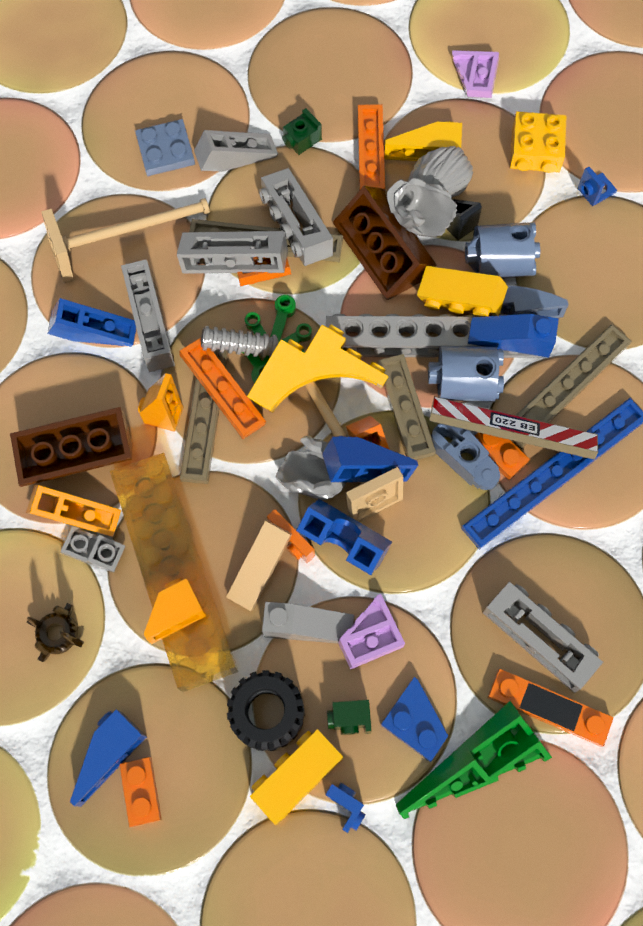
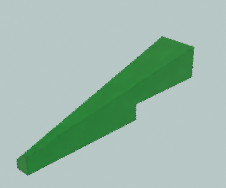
M509 701L396 804V808L399 814L406 819L409 818V812L425 805L431 809L436 807V801L450 795H453L455 798L499 781L498 776L513 769L521 772L526 770L525 764L540 758L545 762L551 759L552 756L517 708Z

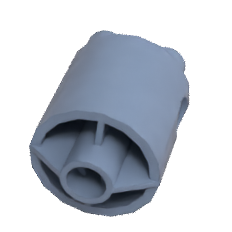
M535 222L475 226L473 240L465 243L466 264L475 273L495 275L501 278L535 276V258H540V243L534 240L536 236Z
M440 346L438 362H429L428 384H437L439 398L452 401H495L499 399V394L503 393L504 377L499 376V366L503 365L504 360L503 349L479 346Z

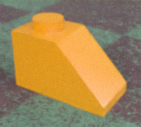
M187 578L182 581L181 579H175L164 586L165 589L158 593L144 631L146 640L151 644L206 617Z

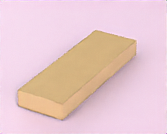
M266 520L226 598L249 611L254 610L292 533Z

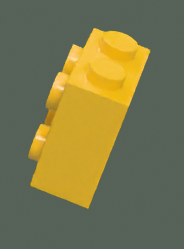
M516 111L512 126L510 169L560 173L565 159L566 115Z

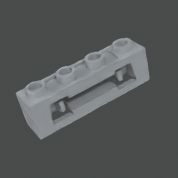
M287 168L261 177L262 189H259L261 201L269 206L270 215L274 222L278 221L280 230L285 231V237L291 243L294 256L296 258L299 257L304 266L333 256V237L290 169ZM290 200H291L292 203H293V211L295 212L296 216L298 217L299 221L301 222V224H302L303 227H304V228L302 229V230H303V234H302L301 231H300V224H299V222L297 221L296 217L294 216L293 212L291 211V209H290L289 206H288V205H291V204H290Z
M285 231L183 232L177 251L178 261L183 274L284 273L288 255ZM253 257H258L259 263H262L263 258H270L271 264L255 265ZM201 258H204V260H205L206 263H210L211 258H212V264H213V265H198V264H199V261H200Z
M147 259L121 265L148 371L153 372L175 366Z
M509 582L486 607L483 614L571 691L575 693L581 690L603 663L598 658V652L590 645H583L575 638L574 631L567 625H560L551 618L552 613L541 604L536 605L530 600L528 592L523 587ZM523 614L527 615L525 619L558 648L561 650L566 649L568 651L567 654H564L558 660L557 658L560 656L523 623L518 625L516 622Z

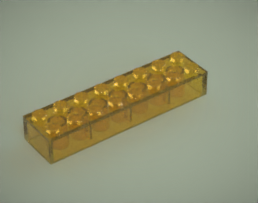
M165 453L111 470L110 474L152 608L158 593L165 589L164 586L175 579H181L182 581L187 578L206 617L162 639L177 688L181 692H185L237 673L238 669Z

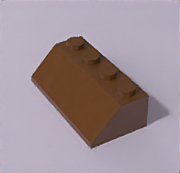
M363 186L332 222L339 233L343 235V239L386 300H390L422 281L426 266H437L413 232L407 231L405 227L399 224L395 215L390 211L387 195L382 188Z
M121 407L10 433L20 487L132 460V440L127 418Z

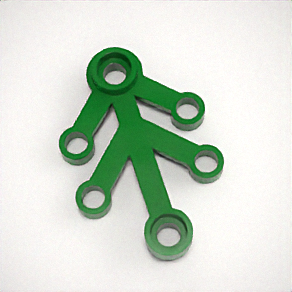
M281 295L275 301L277 315L271 336L276 335L278 343L282 338L287 318L292 317L296 312L295 300L289 295ZM283 302L290 303L288 306L281 305ZM250 312L245 316V325L247 329L252 330L254 335L256 332L260 333V336L267 334L261 325L259 314ZM256 319L257 322L255 324H250L249 320ZM306 323L299 324L296 332L282 340L288 342L291 339L297 343L309 341L312 337V328ZM307 330L309 333L307 335H301L300 331ZM250 353L246 357L253 366L251 377L255 384L270 358L266 355L262 361L259 356L253 357Z

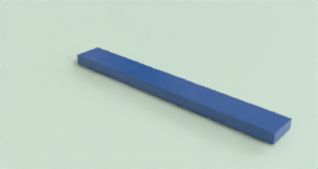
M629 398L586 431L598 434V454L595 459L558 452L465 523L461 529L479 550L641 426L643 424V411Z

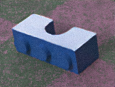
M318 499L307 508L296 530L319 545L329 542L340 546L348 553L346 561L369 575H372L381 565L392 544L391 540L321 499Z

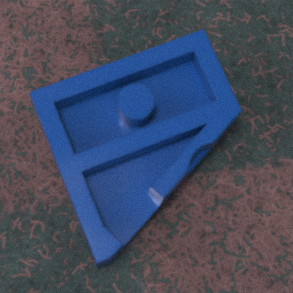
M414 677L381 726L431 762L447 739L448 734L420 682Z

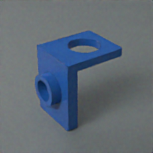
M590 166L584 169L577 189L592 207L617 192V189L603 173L596 175ZM605 185L607 191L601 194Z

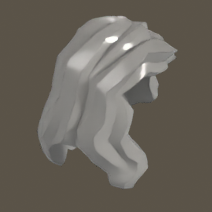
M441 147L428 152L417 160L414 169L410 172L408 181L416 177L429 184H438L444 187L451 194L452 198L459 196L466 189L473 175V167L460 147Z
M415 177L408 182L399 180L387 191L390 211L395 215L399 224L405 227L407 231L413 232L416 235L427 237L442 236L446 228L450 226V223L456 217L457 204L452 200L451 194L438 184H429Z
M304 436L300 442L311 451L288 452L284 459L285 461L276 473V479L290 491L321 500L333 498L342 491L346 482L330 481L322 455L328 443L321 439H314L311 436Z

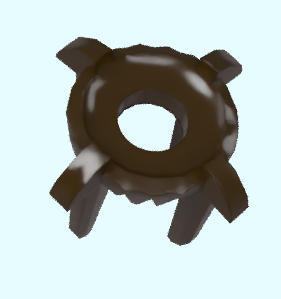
M67 603L65 608L57 605L53 608L54 613L44 616L40 621L33 617L27 618L26 623L36 628L35 648L41 653L37 660L45 662L50 654L64 653L73 645L82 647L84 641L77 638L78 628L76 622L71 617L73 605ZM59 624L63 628V632L60 631L62 637L55 641L48 638L49 628Z

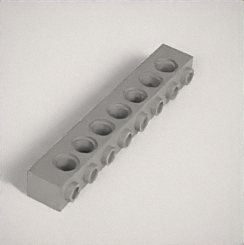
M334 314L326 316L327 328L329 325H333L344 332L343 337L346 338V343L343 350L346 351L350 348L362 355V357H393L404 354L405 357H438L440 346H477L467 344L472 317H477L474 314L465 317H453L449 314L440 316H426L423 314L413 316H399L397 314L386 316H373L370 314L346 316L344 314ZM356 332L358 335L351 337L347 333ZM382 332L385 335L382 337H377L374 335V333ZM408 332L412 336L404 337L400 333ZM429 332H434V333H436L438 336H437V337H431V336H429L427 333H429ZM454 333H462L465 337H457ZM503 350L504 358H539L536 355Z

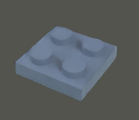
M183 119L135 130L147 176L195 165Z

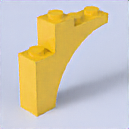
M321 325L305 353L302 352L304 347L291 339L288 342L280 340L247 397L273 413L287 396L311 382L327 378L344 377L363 380L383 388L388 376L384 374L386 369L374 362L368 365L360 360L362 355L350 348L344 351L343 347L346 343V338L343 337V331L333 325H329L328 328Z

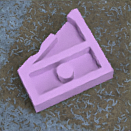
M452 51L453 62L467 97L492 98L499 63V52Z
M382 594L374 598L373 602L355 620V623L343 634L338 642L350 669L405 646V642Z

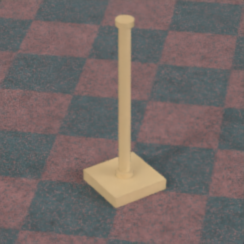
M203 198L200 199L199 203L70 238L61 236L52 209L41 211L51 249L63 282L66 283L74 280L67 253L70 252V248L202 212L203 214H208L209 206L207 200Z
M311 382L305 385L334 437H347L316 383ZM396 467L368 482H361L362 485L346 492L348 515L359 522L403 500V475L399 468Z

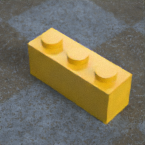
M426 266L417 296L425 303V307L432 310L446 308L456 314H464L465 311L471 312L477 317L499 316L508 286L500 276Z
M318 729L313 734L308 730L296 742L299 748L291 756L286 752L274 764L277 770L268 778L264 774L251 787L254 792L249 797L274 825H278L343 759V756Z

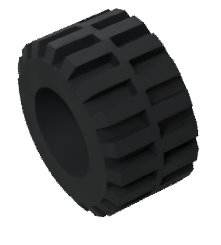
M262 670V673L258 674L256 672L250 673V677L247 679L243 677L238 681L240 684L237 688L234 687L232 689L231 699H228L227 719L230 722V728L245 745L258 751H275L277 748L287 746L292 739L294 740L297 737L305 716L303 699L293 681L288 677L285 678L279 672L270 673L269 670ZM262 694H274L281 699L284 705L282 720L278 725L270 729H260L253 725L248 714L252 701Z

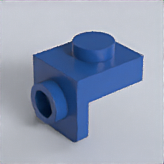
M340 782L338 787L332 784L326 796L351 812L342 830L347 833L350 828L357 831L366 815L361 811L364 804L354 799L356 794L354 790Z

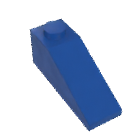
M59 298L52 309L47 334L75 342L132 347L136 325L132 319Z
M535 314L472 317L467 344L497 347V349L549 358L556 343L559 318Z
M332 437L322 453L331 482H368L396 467L399 468L403 475V482H407L418 467L417 460L359 437Z
M117 709L113 713L111 711L107 712L97 723L99 728L92 736L70 800L73 806L82 807L120 766L119 764H122L147 738Z

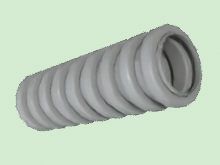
M209 326L203 328L201 337L202 350L206 351L207 348H210L214 352L216 349H219L221 353L227 350L229 354L235 351L237 355L243 352L245 356H249L251 353L253 357H257L259 354L262 358H265L266 355L270 358L278 345L276 335L269 337L268 334L260 336V333L257 332L255 335H252L250 331L244 334L242 330L236 333L234 329H230L229 332L226 331V328L218 330L217 327H213V329H209Z

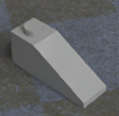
M204 130L194 149L201 171L223 172L275 158L278 155L271 134Z
M265 602L262 632L266 638L339 644V639L353 625L354 615L297 604Z

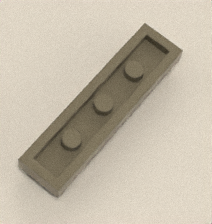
M404 354L378 360L377 364L386 369L384 374L388 376L384 387L406 456L414 460L434 456L436 453Z

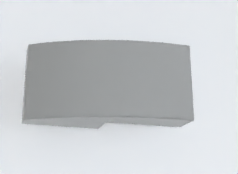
M72 526L60 553L114 573L125 545Z

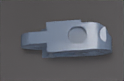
M439 424L433 429L431 438L436 454L470 486L473 484L477 489L491 490L498 484L500 479L499 467L488 456V450L469 430L445 424ZM444 437L451 438L452 442L449 443ZM469 453L474 459L472 461L464 460L460 454Z

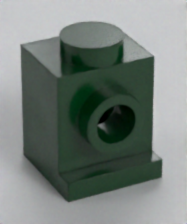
M305 108L300 116L283 126L282 139L289 149L292 148L300 155L322 140V124Z
M369 700L332 702L333 710H327L328 729L341 730V735L358 734L359 728H364L365 734H371Z

